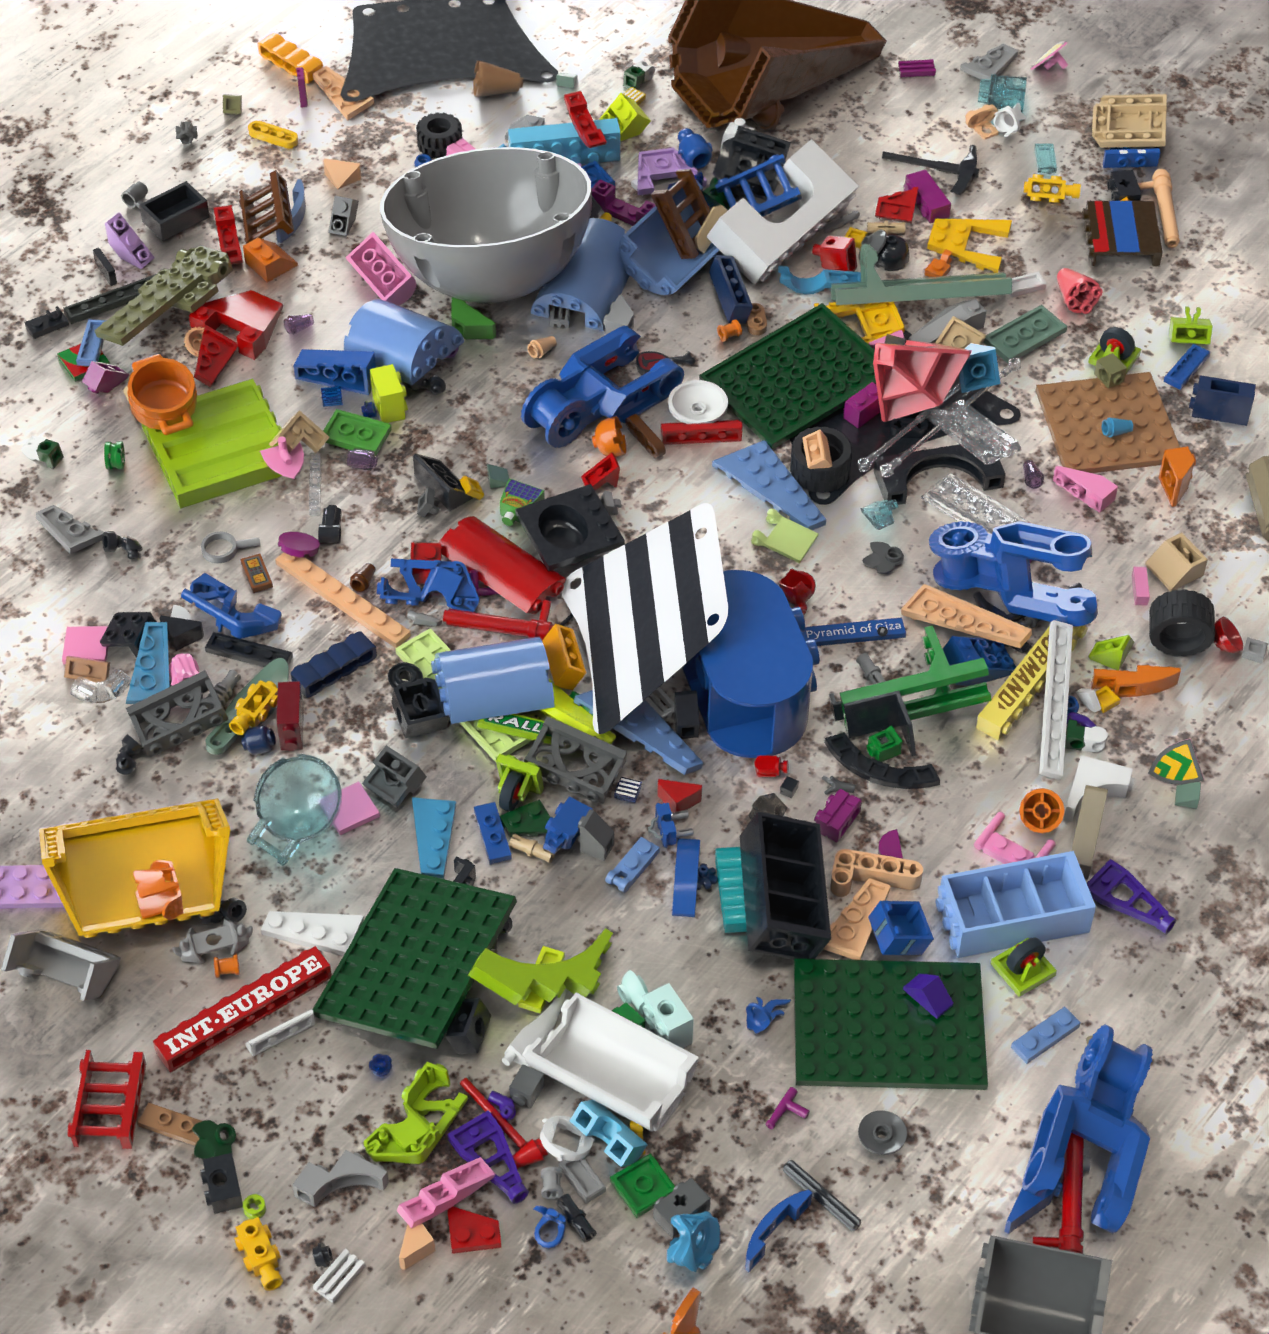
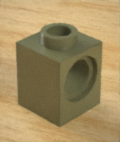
M1112 353L1097 360L1094 374L1109 389L1124 382L1127 367Z

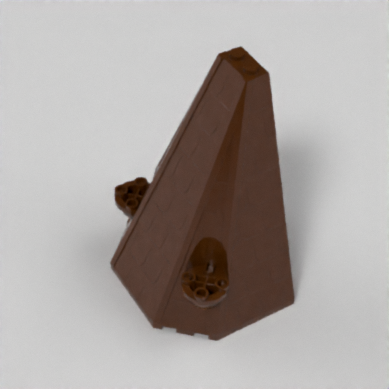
M685 0L668 36V43L672 44L673 54L669 55L670 69H674V80H671V87L707 129L727 125L730 122H734L737 118L744 120L750 118L761 129L775 130L781 115L784 113V106L780 104L781 100L796 97L878 58L887 40L869 21L793 0Z

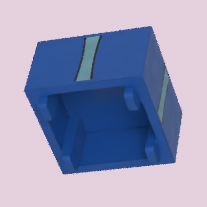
M879 901L868 917L882 955H922L934 940L919 901Z

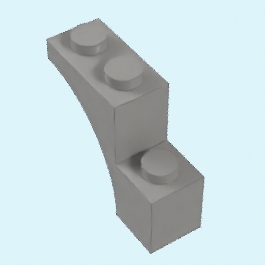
M345 1150L330 1173L324 1166L308 1162L292 1186L294 1197L316 1207L323 1198L340 1188L366 1185L384 1191L389 1181L388 1173L382 1165L378 1163L372 1164L366 1161L361 1154Z

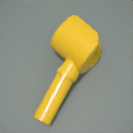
M630 1121V1129L643 1140V1127Z

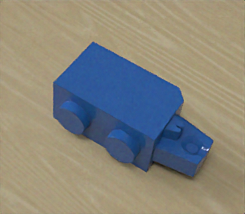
M570 796L564 804L560 803L555 811L556 816L554 818L550 817L545 826V829L548 831L543 848L553 854L560 848L570 849L579 837L580 829H578V824L581 817L586 816L588 811L593 808Z

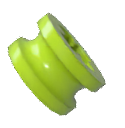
M252 1194L244 1199L243 1209L247 1218L255 1219L259 1217L260 1219L264 1216L266 1206L262 1196ZM254 1203L259 1209L254 1210L250 1205Z

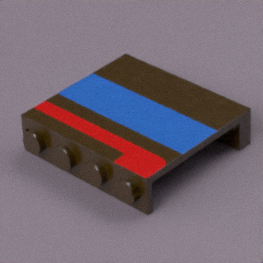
M1087 201L1086 208L1082 210V219L1085 220L1084 232H1087L1086 245H1089L1088 258H1091L1092 266H1095L1097 255H1150L1152 266H1160L1163 251L1154 201Z

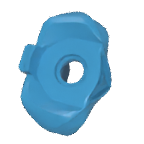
M708 1211L697 1214L674 1215L671 1218V1224L678 1230L680 1237L674 1238L670 1242L671 1246L667 1250V1262L687 1267L693 1272H697L698 1268L705 1270L713 1260V1255L711 1254L718 1250L720 1246V1225L718 1219L713 1217Z

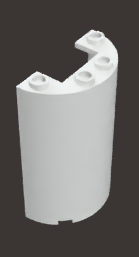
M575 993L570 1000L566 999L561 1008V1012H563L562 1022L556 1030L552 1029L546 1042L542 1045V1039L538 1037L532 1045H527L523 1052L526 1063L651 1132L653 1130L658 1131L669 1120L685 1094L683 1091L686 1088L687 1082L692 1080L699 1057L590 999Z

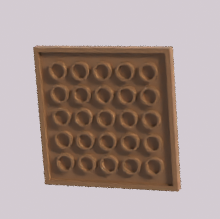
M1151 372L1126 374L1124 382L1109 389L1098 378L1036 385L1035 391L1062 467L1088 473H1099L1157 466L1162 464L1165 450L1180 448ZM1109 417L1131 420L1133 422V431L1108 437L1103 435L1101 426L1103 420H1107Z

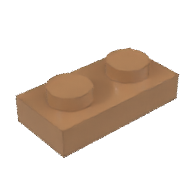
M66 656L64 678L101 684L108 683L110 662Z

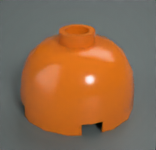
M617 416L602 420L595 429V436H592L594 447H598L604 456L613 453L615 457L625 455L627 452L625 435H622L620 430L622 424Z
M1040 788L1034 789L1025 795L1021 801L1019 812L1021 820L1026 827L1034 832L1046 833L1059 826L1063 820L1065 810L1063 801L1058 794L1052 790Z

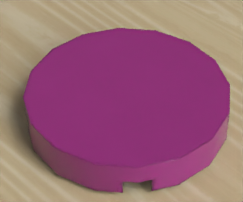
M284 532L278 539V547H281L284 553L291 556L304 557L305 554H309V557H312L319 550L320 543L318 539L307 533Z

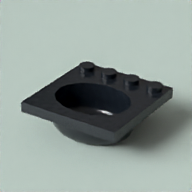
M591 484L515 509L517 518L548 571L566 565L577 564L584 559L625 545L623 536Z

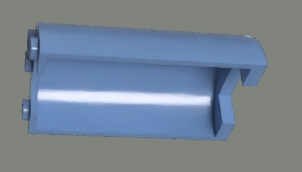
M697 181L700 190H702L703 186ZM682 188L672 198L677 206L687 196ZM691 204L680 213L683 222L694 214ZM656 206L622 236L619 243L620 257L625 266L626 273L632 276L642 289L658 295H671L675 293L719 251L711 242L705 254H702L697 249L699 255L695 259H681ZM698 220L688 229L691 238L701 228Z
M590 218L579 249L567 266L549 283L541 287L532 305L531 314L549 318L550 305L585 313V327L604 331V317L606 314H609L612 302H615L617 297L621 295L629 278L619 252V243L625 234V229L605 219Z

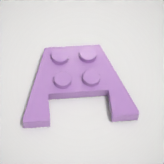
M675 148L639 152L638 195L653 193L655 187L651 180L676 178L675 172L677 170L691 169L695 179L703 187L707 185V179L704 176L701 178L696 168L687 166L684 159L681 158V154H678Z

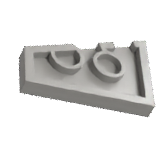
M55 505L36 512V519L70 554L102 540L104 533L102 530L96 531L87 522L81 523L73 519L72 514Z

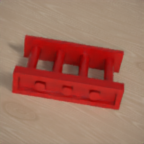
M86 1050L84 1059L80 1060L79 1071L81 1079L73 1122L68 1124L67 1131L74 1147H79L80 1137L85 1135L116 1137L120 1139L122 1149H132L146 1070L143 1052H134L132 1061H128V1063L94 1062L91 1050ZM92 1072H120L130 1075L129 1081L124 1084L91 1083ZM89 1093H115L126 1096L125 1103H121V1105L87 1104ZM85 1114L120 1115L122 1118L121 1124H118L117 1127L83 1126Z

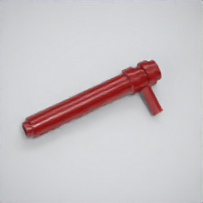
M543 600L539 620L531 619V621L451 608L443 613V622L447 625L527 638L540 637L541 640L545 638L554 626L552 622L547 621L551 607V601Z
M1073 1133L1070 1135L1064 1155L1062 1225L1059 1229V1237H1033V1244L1083 1254L1081 1242L1084 1241V1231L1081 1227L1084 1139Z

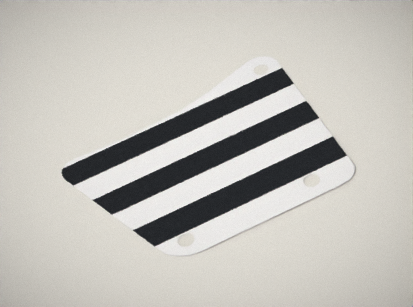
M700 504L575 570L566 578L561 594L576 619L586 644L593 684L594 731L598 734H604L616 726L719 634L726 622L728 602L713 506L710 504ZM705 527L707 529L706 535L701 539H696L695 534L697 530ZM575 578H581L580 586L576 589H571V582ZM712 614H719L718 622L713 626H709L707 624L708 618Z

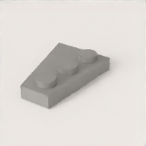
M1005 44L999 45L987 51L986 55L982 57L977 56L968 64L966 62L961 64L960 70L991 83L1018 56V50Z

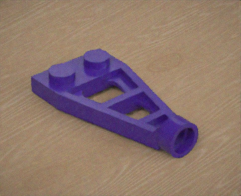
M1112 859L1087 882L1092 898L1106 907L1153 925L1165 934H1168L1176 923V919L1169 915V912L1127 869ZM1120 884H1125L1134 895L1128 901H1123L1113 897L1111 893ZM1139 899H1143L1152 908L1148 913H1144L1134 908L1133 905Z
M489 1110L447 1134L449 1142L466 1162L480 1157L474 1152L476 1147L490 1139L493 1140L497 1153L483 1160L489 1167L504 1160L510 1171L501 1177L495 1174V1177L490 1181L506 1193L513 1204L522 1202L528 1196L529 1191L522 1183L502 1128Z

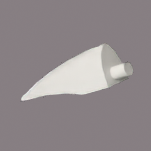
M567 989L564 990L559 998L556 997L542 1014L519 1032L504 1053L505 1056L502 1058V1062L505 1065L509 1066L514 1061L529 1067L523 1057V1052L527 1045H532L538 1037L542 1039V1045L546 1042L547 1036L554 1028L560 1014Z

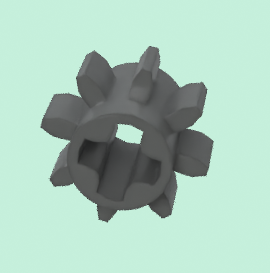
M181 121L180 126H176V139H180L182 144H192L193 138H198L197 126H193L191 121Z

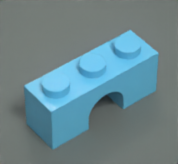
M594 1100L582 1101L570 1119V1122L584 1135L596 1136L606 1142L608 1146L604 1152L621 1167L638 1161L648 1145L605 1106Z

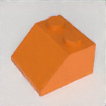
M256 238L243 245L245 263L267 283L298 266V263L274 242Z
M1188 446L1164 451L1158 478L1172 507L1178 504L1187 491L1192 479L1193 466L1196 465L1195 456L1191 454Z

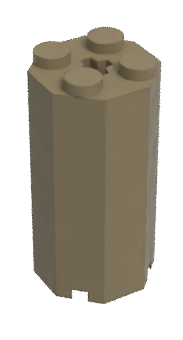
M1263 456L1249 464V473H1246V479L1262 536L1269 542V456Z

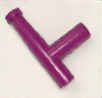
M469 571L479 596L498 594L491 588H479L478 571Z
M790 1087L771 1118L765 1123L769 1129H774L775 1124L786 1110L804 1119L808 1117L810 1110L793 1102L798 1093L795 1088Z

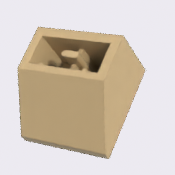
M1180 533L1165 540L1146 561L1145 565L1171 592L1204 576L1208 559L1183 533Z

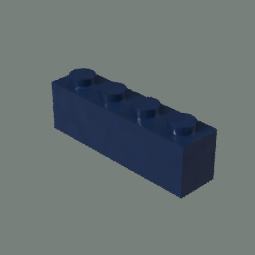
M716 255L709 274L728 323L736 319L740 324H746L753 305L733 256Z

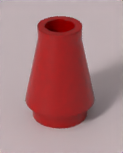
M537 1138L536 1140L531 1139L512 1157L517 1169L543 1161V1158L548 1153L540 1138Z

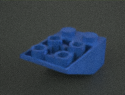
M952 636L943 647L949 666L979 658H984L987 664L989 675L958 682L956 685L970 686L1010 676L1016 669L1014 661L1003 643L983 638Z

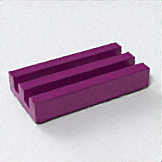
M933 59L898 61L900 77L936 75Z
M298 67L296 70L300 106L307 107L304 68Z

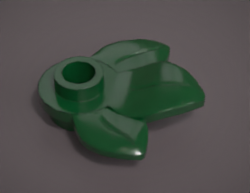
M204 1120L192 1127L193 1132L200 1138L194 1147L195 1157L207 1159L232 1153L231 1145L236 1139V1132L230 1124L220 1123L217 1125L211 1120ZM220 1132L225 1133L226 1140L220 1137Z

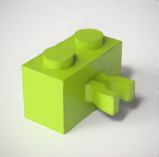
M1185 306L1186 318L1171 317L1168 335L1171 342L1210 344L1213 325L1210 319H1199L1201 314L1200 307H1196V313L1193 314V318L1189 314L1190 307Z

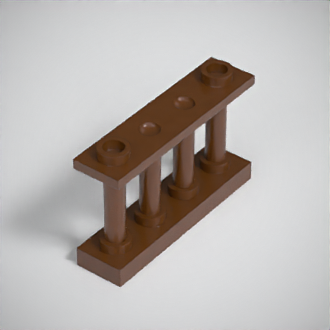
M682 169L675 172L679 181L669 190H655L650 195L681 259H695L699 255L695 247L696 235L691 238L688 229L697 220L700 226H702L710 213V209L692 170ZM683 188L687 197L676 206L672 197ZM691 204L694 214L683 222L680 213Z
M276 170L269 173L270 184L251 196H248L243 190L239 191V203L242 209L245 230L244 240L246 244L256 238L262 239L278 229H283L287 234L294 231L287 182ZM272 192L269 199L254 207V202ZM274 204L273 210L258 219L255 218L256 214ZM276 217L273 224L257 232V227Z

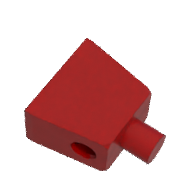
M828 236L821 245L814 244L812 254L820 256L822 268L852 272L857 268L854 238Z

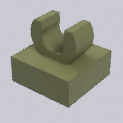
M223 94V113L241 114L242 95Z

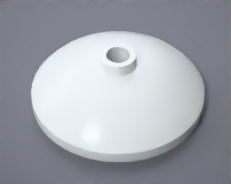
M693 380L684 382L671 391L668 398V407L671 414L683 423H714L726 413L728 398L726 393L716 384L708 381Z

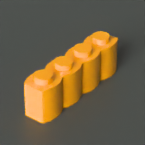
M272 33L258 42L259 54L266 60L272 61L276 66L284 68L289 74L297 77L296 68L303 67L305 83L307 84L313 81V73L323 68V63L319 58L310 56L306 50L297 48L294 43L285 40L281 35Z

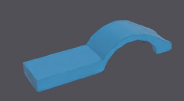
M778 266V272L781 274L780 283L801 294H814L825 288L831 289V283L861 282V272L824 269L815 277L798 278L789 271V267Z

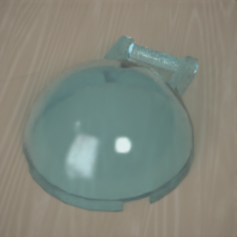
M297 754V757L288 759L283 757L270 765L261 775L256 785L253 801L256 803L257 816L260 820L249 834L247 842L251 845H257L278 859L277 862L284 866L301 842L310 841L325 833L335 822L342 804L340 782L332 768L323 760L305 754ZM265 830L269 831L274 837L289 842L283 851L261 838Z

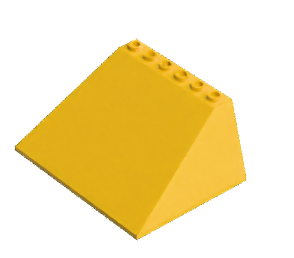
M218 798L39 829L42 864L79 936L84 935L85 938L97 936L99 932L117 933L122 930L121 928L131 927V929H140L149 923H154L155 925L168 923V920L162 914L143 919L135 892L137 891L138 884L135 883L133 872L150 869L151 864L155 860L172 861L182 895L184 912L176 917L178 921L188 920L191 916L198 914L202 917L211 916L215 911H219L230 826Z

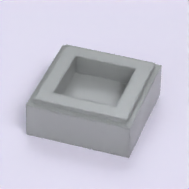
M1247 637L1242 658L1263 663L1268 643Z

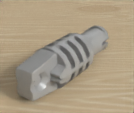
M229 670L223 681L214 686L223 707L232 696V689L241 679L240 674L237 675L238 672L235 670ZM209 693L206 698H212L211 694ZM212 704L202 705L207 707L209 710L215 708V706Z

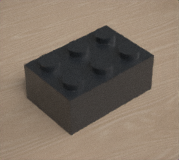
M187 181L139 204L142 222L162 241L210 217L207 200Z

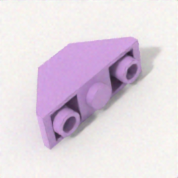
M120 212L105 223L108 243L120 259L142 269L155 258Z

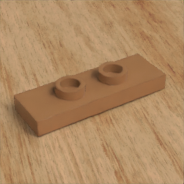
M148 1103L138 1121V1125L141 1128L195 1146L200 1138L193 1132L192 1127L202 1120Z

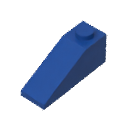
M1061 1177L1054 1190L1047 1189L1043 1199L1022 1188L1007 1219L1004 1232L1011 1233L1050 1205L1054 1196L1059 1197L1063 1188V1183L1060 1182Z

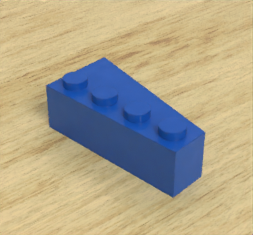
M302 349L293 366L295 379L369 396L372 390L370 369L376 368L375 353L371 351Z

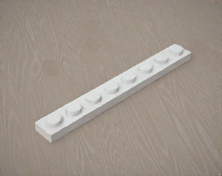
M1053 620L1049 628L1039 775L1060 780L1063 777L1073 625Z

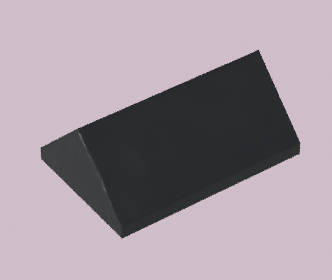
M416 453L413 455L414 476L426 488L435 490V497L439 498L449 511L474 498L465 493L459 481L460 479L441 460Z

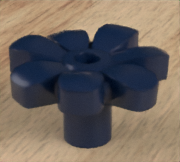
M700 864L697 890H701L702 885L705 889H710L712 884L717 883L718 877L715 876V868L711 867L708 869L707 864Z

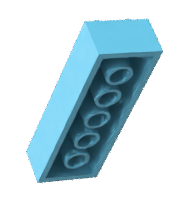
M617 118L593 120L597 129H601L607 141V144L588 148L583 143L573 123L508 129L509 147L552 152L566 157L575 163H581V165L594 161L597 163L620 161V128Z

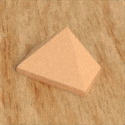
M324 158L325 176L337 189L361 179L360 163Z

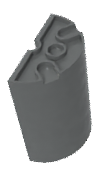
M990 1235L989 1244L983 1243L981 1258L985 1259L984 1267H979L975 1290L978 1291H975L971 1314L976 1316H971L969 1331L973 1332V1334H1102L1112 1260Z

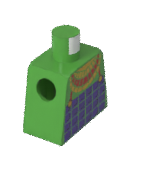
M509 478L500 500V515L503 516L502 522L507 526H512L515 521L520 522L516 516L515 509L544 500V490Z

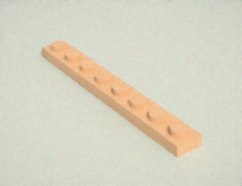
M283 552L275 559L276 565L394 648L402 645L411 637L410 630L305 557H295Z

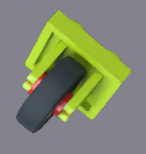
M1110 327L1102 334L1100 344L1089 357L1088 363L1096 366L1098 359L1113 353L1127 367V374L1140 356L1141 349L1135 346V341L1129 332L1119 327Z
M498 755L496 764L500 783L497 789H499L498 793H500L499 807L506 811L514 810L519 801H524L529 791L541 795L544 785L541 770L536 764L519 761L512 755Z
M1036 937L1021 941L992 958L990 963L1018 997L1055 977L1057 970L1044 956L1046 952L1045 945Z

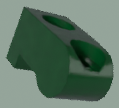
M715 183L703 190L702 194L708 206L712 208L722 205L727 210L730 209L724 192L718 193L714 186L716 185Z

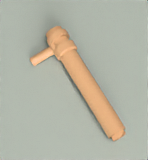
M1158 169L1154 172L1152 181L1141 182L1138 185L1140 190L1154 189V193L1157 195L1165 245L1169 248H1174L1179 244L1180 239L1171 194V177L1167 170Z

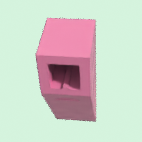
M1062 466L1055 467L1053 481L1099 513L1115 501L1118 486L1105 477Z

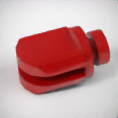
M759 755L754 762L758 777L777 778V776H781V771L788 774L789 762L788 760L781 762V757Z

